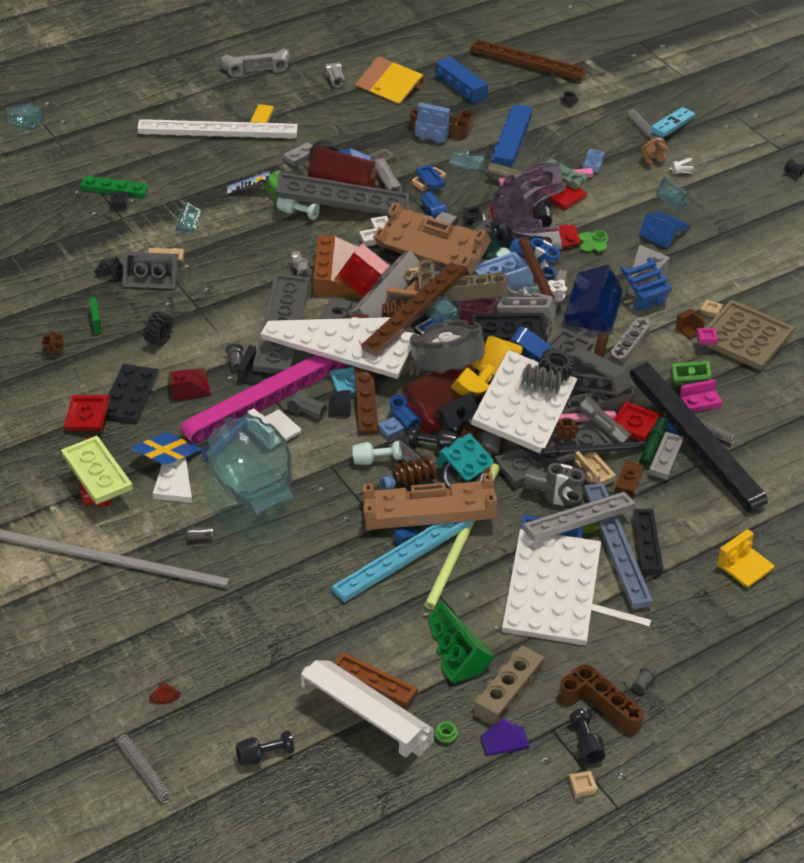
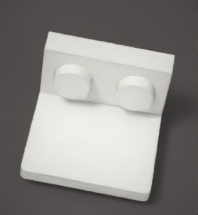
M255 409L248 411V428L271 449L301 433V428L280 410H276L265 417Z

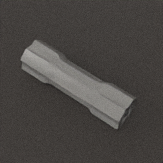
M383 158L376 159L373 162V169L381 178L385 189L402 192V186L395 179L386 160Z

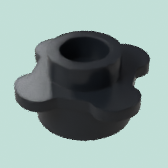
M567 91L560 98V101L566 105H573L575 101H578V97H576L574 92Z

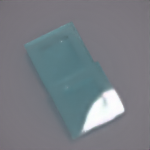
M468 150L453 151L449 158L450 163L472 170H482L486 162L485 156H469Z

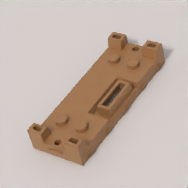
M393 202L388 210L390 217L383 228L378 227L373 236L380 247L401 254L411 250L417 259H430L435 265L444 268L452 262L464 267L465 275L468 276L473 274L492 241L485 230L479 229L477 232L461 226L455 227L449 223L404 209L395 202Z
M492 473L483 474L482 481L451 484L449 488L445 487V483L411 486L412 491L410 492L406 488L374 490L372 483L363 484L365 503L363 510L366 530L498 519L497 497L494 492Z

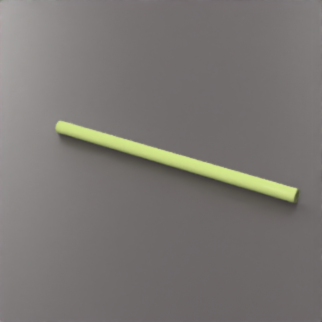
M492 464L488 470V473L493 475V483L500 470L497 464ZM474 524L458 533L425 602L426 608L431 610L435 608Z

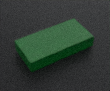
M95 297L89 298L95 335L101 334L97 299Z

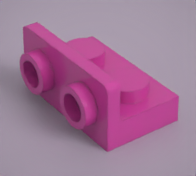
M714 379L682 385L680 388L679 397L693 413L721 408L723 403L715 390L716 381Z

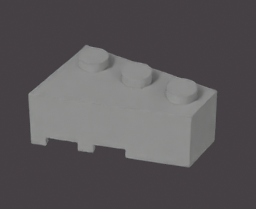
M639 245L633 268L648 263L647 258L651 257L653 261H656L657 268L661 269L662 276L665 277L668 272L670 257ZM650 268L630 276L632 278H635L637 276L652 272L653 269ZM656 276L651 279L636 283V285L638 287L647 284L649 282L658 280V277ZM629 283L627 294L637 298V294Z
M508 287V293L501 296L497 305L498 314L544 313L545 325H552L556 316L552 296L535 292L531 295L521 289L514 291Z

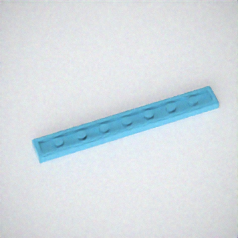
M473 521L434 524L331 586L332 592L345 603L474 523Z

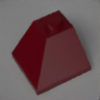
M205 368L178 370L168 373L174 401L211 396Z

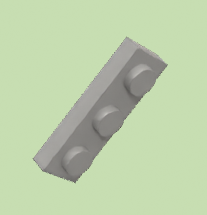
M665 432L650 467L649 475L668 480L683 444V436Z

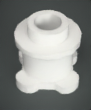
M548 281L554 294V302L563 301L565 299L564 293L567 291L565 281Z

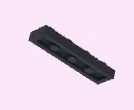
M634 509L633 521L642 574H663L664 568L654 510Z

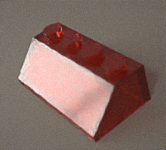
M320 146L314 147L308 166V177L375 188L376 162Z

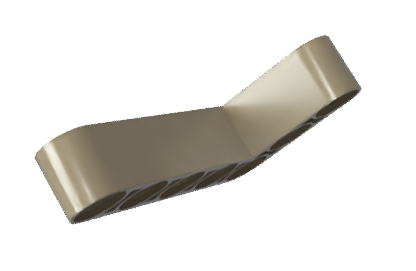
M424 259L418 263L419 291L435 277L434 263L430 259ZM504 273L463 276L434 304L504 296L508 293L507 276Z

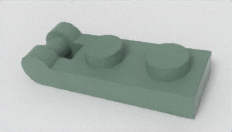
M552 158L541 166L560 164L563 182L574 190L587 181L585 174H579Z

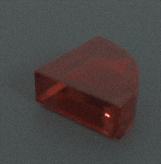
M162 682L149 696V700L155 704H168L179 699L181 693Z

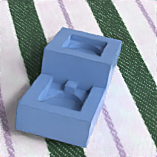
M589 149L583 169L592 168L593 172L598 173L605 152Z

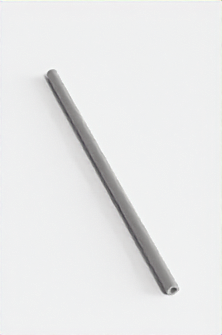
M0 529V540L226 589L230 586V579Z

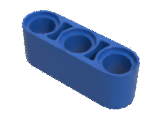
M519 327L509 341L523 348L521 354L524 357L535 360L538 363L543 351H546L548 348L552 350L553 348L525 327Z

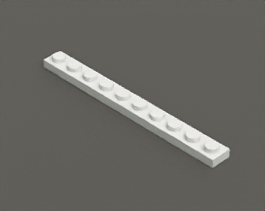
M139 119L138 134L292 139L297 138L298 130L297 124Z

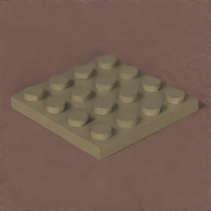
M730 300L706 326V328H715L718 344L704 346L761 371L794 333L795 327L734 300Z

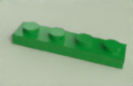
M84 176L80 184V190L103 194L128 192V197L144 199L149 190V185L141 182Z

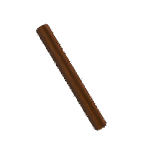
M526 237L519 238L518 244L541 294L552 296L554 299V294Z

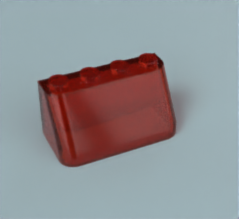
M471 364L466 365V368H469L472 372L476 374ZM449 369L441 374L434 372L412 382L408 386L406 391L407 405L421 419L419 427L426 434L441 428L433 411L461 397L451 386L465 369ZM486 392L474 398L477 405H480Z

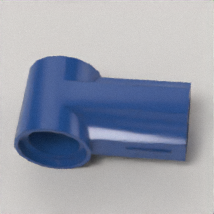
M430 191L425 192L421 196V203L426 208L427 216L435 219L441 212L448 213L445 203H440Z
M402 395L391 397L390 417H395L406 430L411 431L412 426L418 427L421 424V419L407 405V399Z

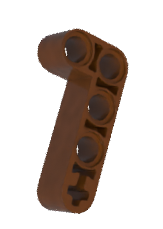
M418 108L410 111V127L412 129H415ZM463 110L459 113L458 117L450 116L448 137L463 140L469 136L473 129L474 114L472 111Z
M587 664L580 665L561 679L559 699L562 703L571 705L585 697L627 734H637L641 730L644 716L641 707L594 667Z

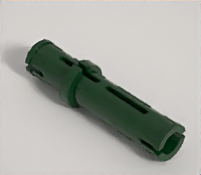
M658 417L653 429L649 432V439L639 459V463L644 465V467L651 465L658 445L664 438L663 433L668 424V420L664 417H661V419Z

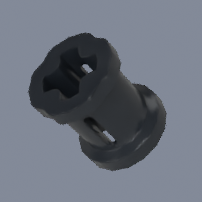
M789 159L784 167V171L794 174L797 178H801L804 174V165Z

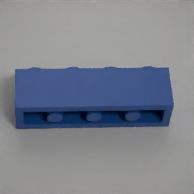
M448 57L436 62V76L469 101L474 103L487 98L488 84L455 59Z

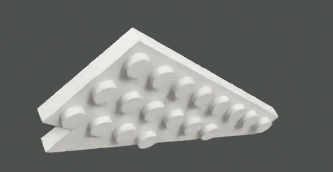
M390 317L268 321L261 332V339L398 379L411 355L410 337L414 333L404 331L377 357L363 351L361 344Z

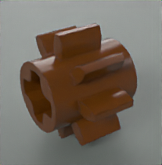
M51 331L50 334L46 333L41 341L43 350L55 355L56 351L61 352L64 347L63 335L55 331Z
M567 417L558 420L554 429V433L558 434V439L570 441L572 438H576L579 426L574 425L575 420Z

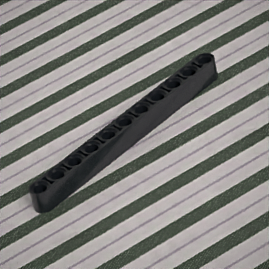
M648 362L630 370V377L635 385L656 409L669 419L668 421L680 436L684 437L685 442L747 512L751 513L768 504L767 495Z

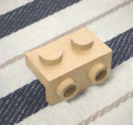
M579 451L575 452L574 467L585 474V479L589 484L604 483L605 486L616 480V474L595 452L584 456Z

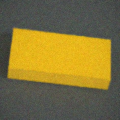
M259 104L250 123H268L274 112V106Z

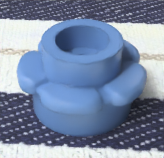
M386 474L384 477H380V490L395 489L396 482L391 475Z

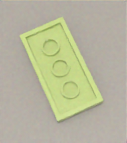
M98 436L61 450L63 458L95 504L133 490L132 483Z

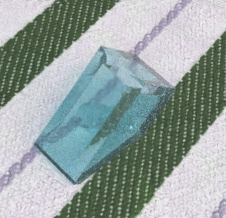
M27 103L5 109L8 123L35 130L44 121L43 107Z

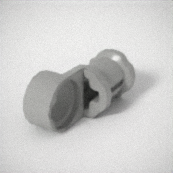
M299 251L290 252L291 267H295V270L298 271L297 276L311 278L313 273L309 268V261L302 258Z

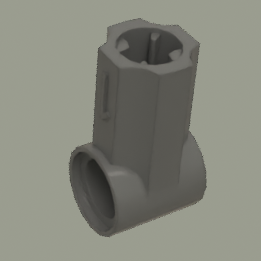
M302 389L298 390L287 402V407L291 412L295 414L303 412L321 420L327 411L326 404L312 399L309 393Z

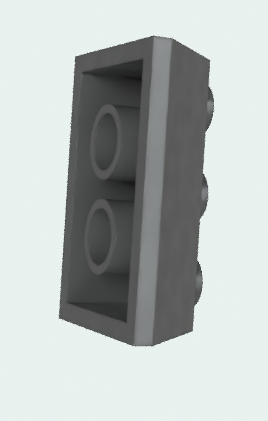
M124 252L123 287L176 289L179 274V255L171 253Z

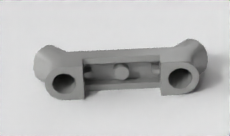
M284 48L280 49L277 53L233 57L226 54L221 58V68L228 71L233 77L244 76L243 73L263 70H273V73L282 72L287 69L291 56L289 51Z

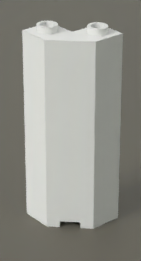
M315 660L310 666H306L301 673V687L306 689L313 684L399 742V754L405 758L411 752L420 757L433 743L434 729L333 662Z

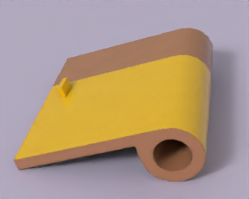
M378 57L356 82L355 87L400 105L414 87L419 90L424 87L426 76Z

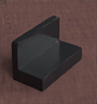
M248 346L237 368L239 383L256 385L262 381L266 373L253 371L256 346Z

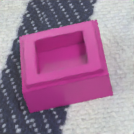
M697 328L696 334L699 345L718 344L715 328Z

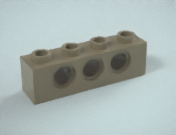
M523 645L517 652L514 651L509 658V662L505 666L502 665L495 679H491L487 683L485 691L476 696L473 703L475 706L474 716L492 726L505 718L543 671L544 657Z

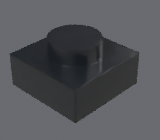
M111 192L110 208H127L128 192Z
M480 206L463 208L467 224L483 221Z

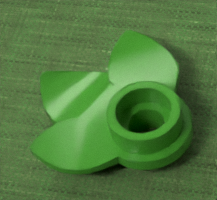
M597 230L594 233L584 232L578 234L583 242L580 250L584 252H592L593 250L602 252L606 250V243L608 242L606 232Z

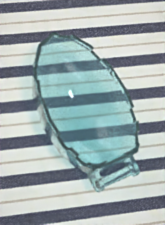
M244 414V417L237 419L227 417L222 426L218 429L214 428L208 440V461L213 476L233 500L252 507L255 514L259 515L262 510L288 498L289 500L294 498L289 488L292 483L293 474L292 457L285 438L273 425L264 423L260 417Z

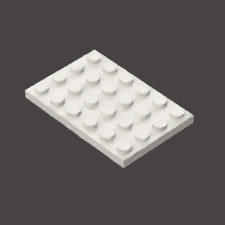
M508 350L472 418L471 424L540 453L541 449L546 448L577 378L570 376L566 381L563 379L557 395L555 389L549 393L548 387L542 392L540 385L534 390L532 383L529 388H526V382L519 386L520 378L526 365L531 364L533 369L535 365L538 366V362Z
M520 529L502 632L586 646L601 541L554 535L533 542L523 529Z

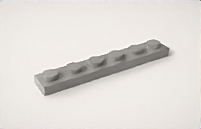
M625 492L524 523L523 531L535 542L634 510L636 503Z

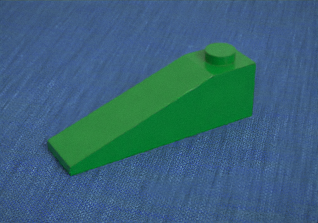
M440 601L428 619L433 637L436 638L438 643L436 649L442 658L441 668L453 683L482 674L495 656Z

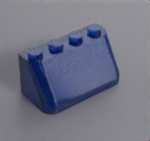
M609 264L577 273L564 314L565 322L570 326L600 332L613 330L623 292Z

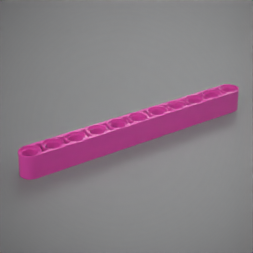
M314 355L187 419L182 423L180 431L193 444H197L234 425L248 411L255 409L259 412L296 393L298 390L304 389L329 376L331 370L343 369L349 364Z

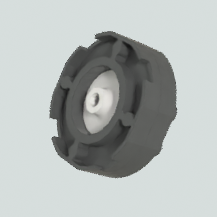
M453 320L424 327L425 333L419 336L415 332L410 337V348L414 366L419 370L436 371V373L441 374L449 369L463 370L466 368V365L482 359L486 352L481 325L474 322V326L466 324V320Z

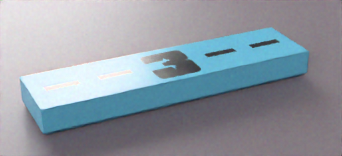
M682 107L652 125L650 131L663 138L694 119L695 113Z

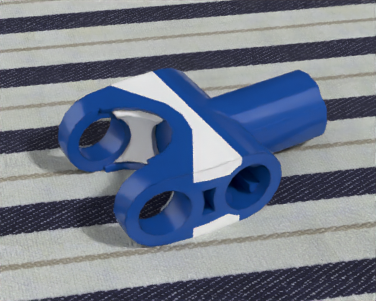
M515 238L509 250L516 252L525 259L518 244L520 239ZM532 239L530 245L546 279H554L556 271L547 261L559 260V249L543 239Z

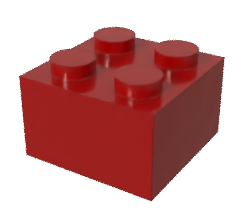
M361 244L353 252L337 276L364 297L390 265L364 244Z

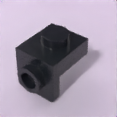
M117 257L108 260L105 258L98 263V267L94 272L97 277L110 273L114 280L118 281L123 276V265Z

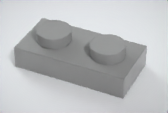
M308 142L283 154V160L294 167L310 159L309 151L313 145Z

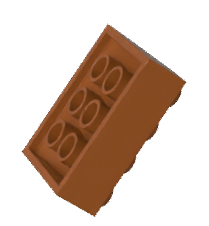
M318 236L313 277V296L364 298L337 276L358 246L335 236Z

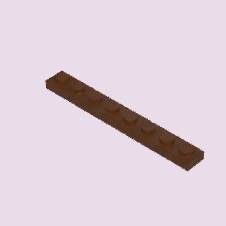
M476 39L470 48L471 52L542 70L546 73H553L561 77H568L575 81H582L587 74V68Z
M450 262L361 344L362 350L377 357L466 274L465 268Z
M350 315V319L353 317L369 318V315ZM354 366L359 434H378L374 373Z

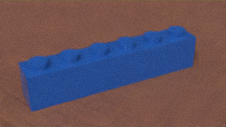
M514 104L512 110H509L505 126L502 128L501 136L498 138V145H495L494 153H492L491 163L514 168L531 122L532 107Z

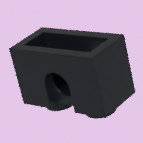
M470 392L433 411L441 429L454 432L461 428L460 424L463 422L466 424L471 423L478 405Z

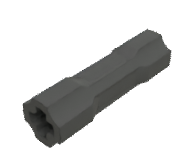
M590 396L579 405L578 409L598 424L615 443H625L631 436L622 425L617 424Z

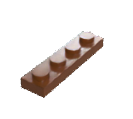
M344 652L334 662V664L404 708L408 707L417 694L416 687Z

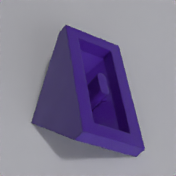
M504 718L480 735L486 756L530 748L524 728Z

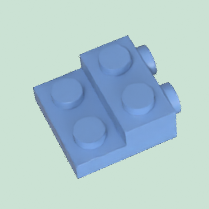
M419 103L417 121L415 122V136H418L421 140L432 139L435 143L445 142L449 136L450 109Z

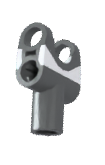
M553 463L549 465L548 473L528 468L524 485L545 489V499L550 503L576 507L582 502V494L570 486L582 485L585 481V474L577 468ZM576 475L579 476L581 479L577 480L572 478L571 476ZM569 497H577L578 500H570Z

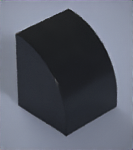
M341 390L334 393L329 399L328 416L350 417L351 390Z

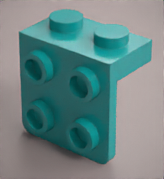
M469 433L463 438H457L450 447L446 446L438 453L439 458L435 463L440 468L450 463L463 480L469 482L490 467L494 460Z

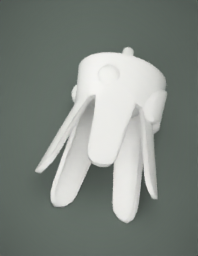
M692 158L672 162V168H669V170L672 169L673 174H692L682 171L693 170V166H681L691 161Z

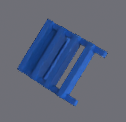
M661 211L659 213H646L639 236L663 247L670 248L675 233L689 230L690 226L688 223Z
M651 257L647 258L648 263L628 270L625 266L620 268L638 296L633 305L636 312L642 309L647 310L656 304L662 305L667 301V297L672 290V286H669L666 282L667 278L662 276L661 269L657 268L656 261H653ZM650 268L653 269L652 272L637 276L635 278H632L630 276ZM656 276L658 277V280L649 282L638 287L636 285V283L651 279Z

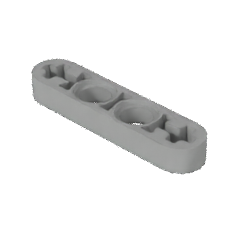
M639 317L634 320L611 350L610 360L617 362L619 365L624 364L649 332L650 321L647 318Z

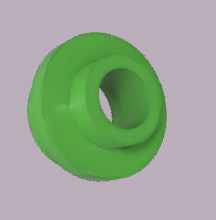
M448 721L440 723L435 730L437 740L442 743H451L456 740L458 735L455 725Z

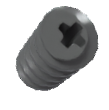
M527 364L523 369L519 386L526 382V388H529L532 383L534 390L540 385L542 392L548 387L549 393L555 389L557 395L561 386V372L557 371L554 375L553 369H549L546 373L545 367H542L539 371L537 365L532 369L531 364Z

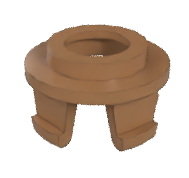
M655 138L648 141L642 147L641 155L649 165H652V158H656L662 163L667 159L664 150L668 152L669 149L662 138Z

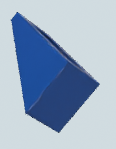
M414 528L394 530V541L401 545L419 534V532Z

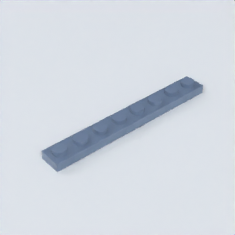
M604 483L584 485V493L588 503L609 497ZM617 515L597 521L596 523L631 609L652 606L653 600Z

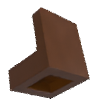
M689 309L678 314L675 329L691 340L697 337V328H704L705 319L694 310Z

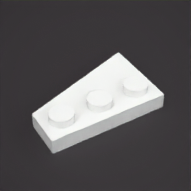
M186 457L169 465L162 464L153 491V499L192 503Z

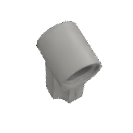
M341 63L324 65L326 78L329 77L332 86L341 88L345 84Z

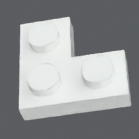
M387 216L371 218L373 229L359 231V237L365 246L377 245L373 236L378 227L383 228L388 221Z

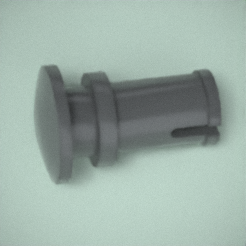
M238 342L229 343L225 348L231 360V369L233 371H237L244 350L243 345Z

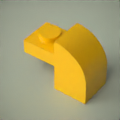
M488 364L478 376L469 368H466L458 376L451 388L461 396L471 392L473 398H477L488 390L490 385L487 383L493 377L491 373L495 368Z

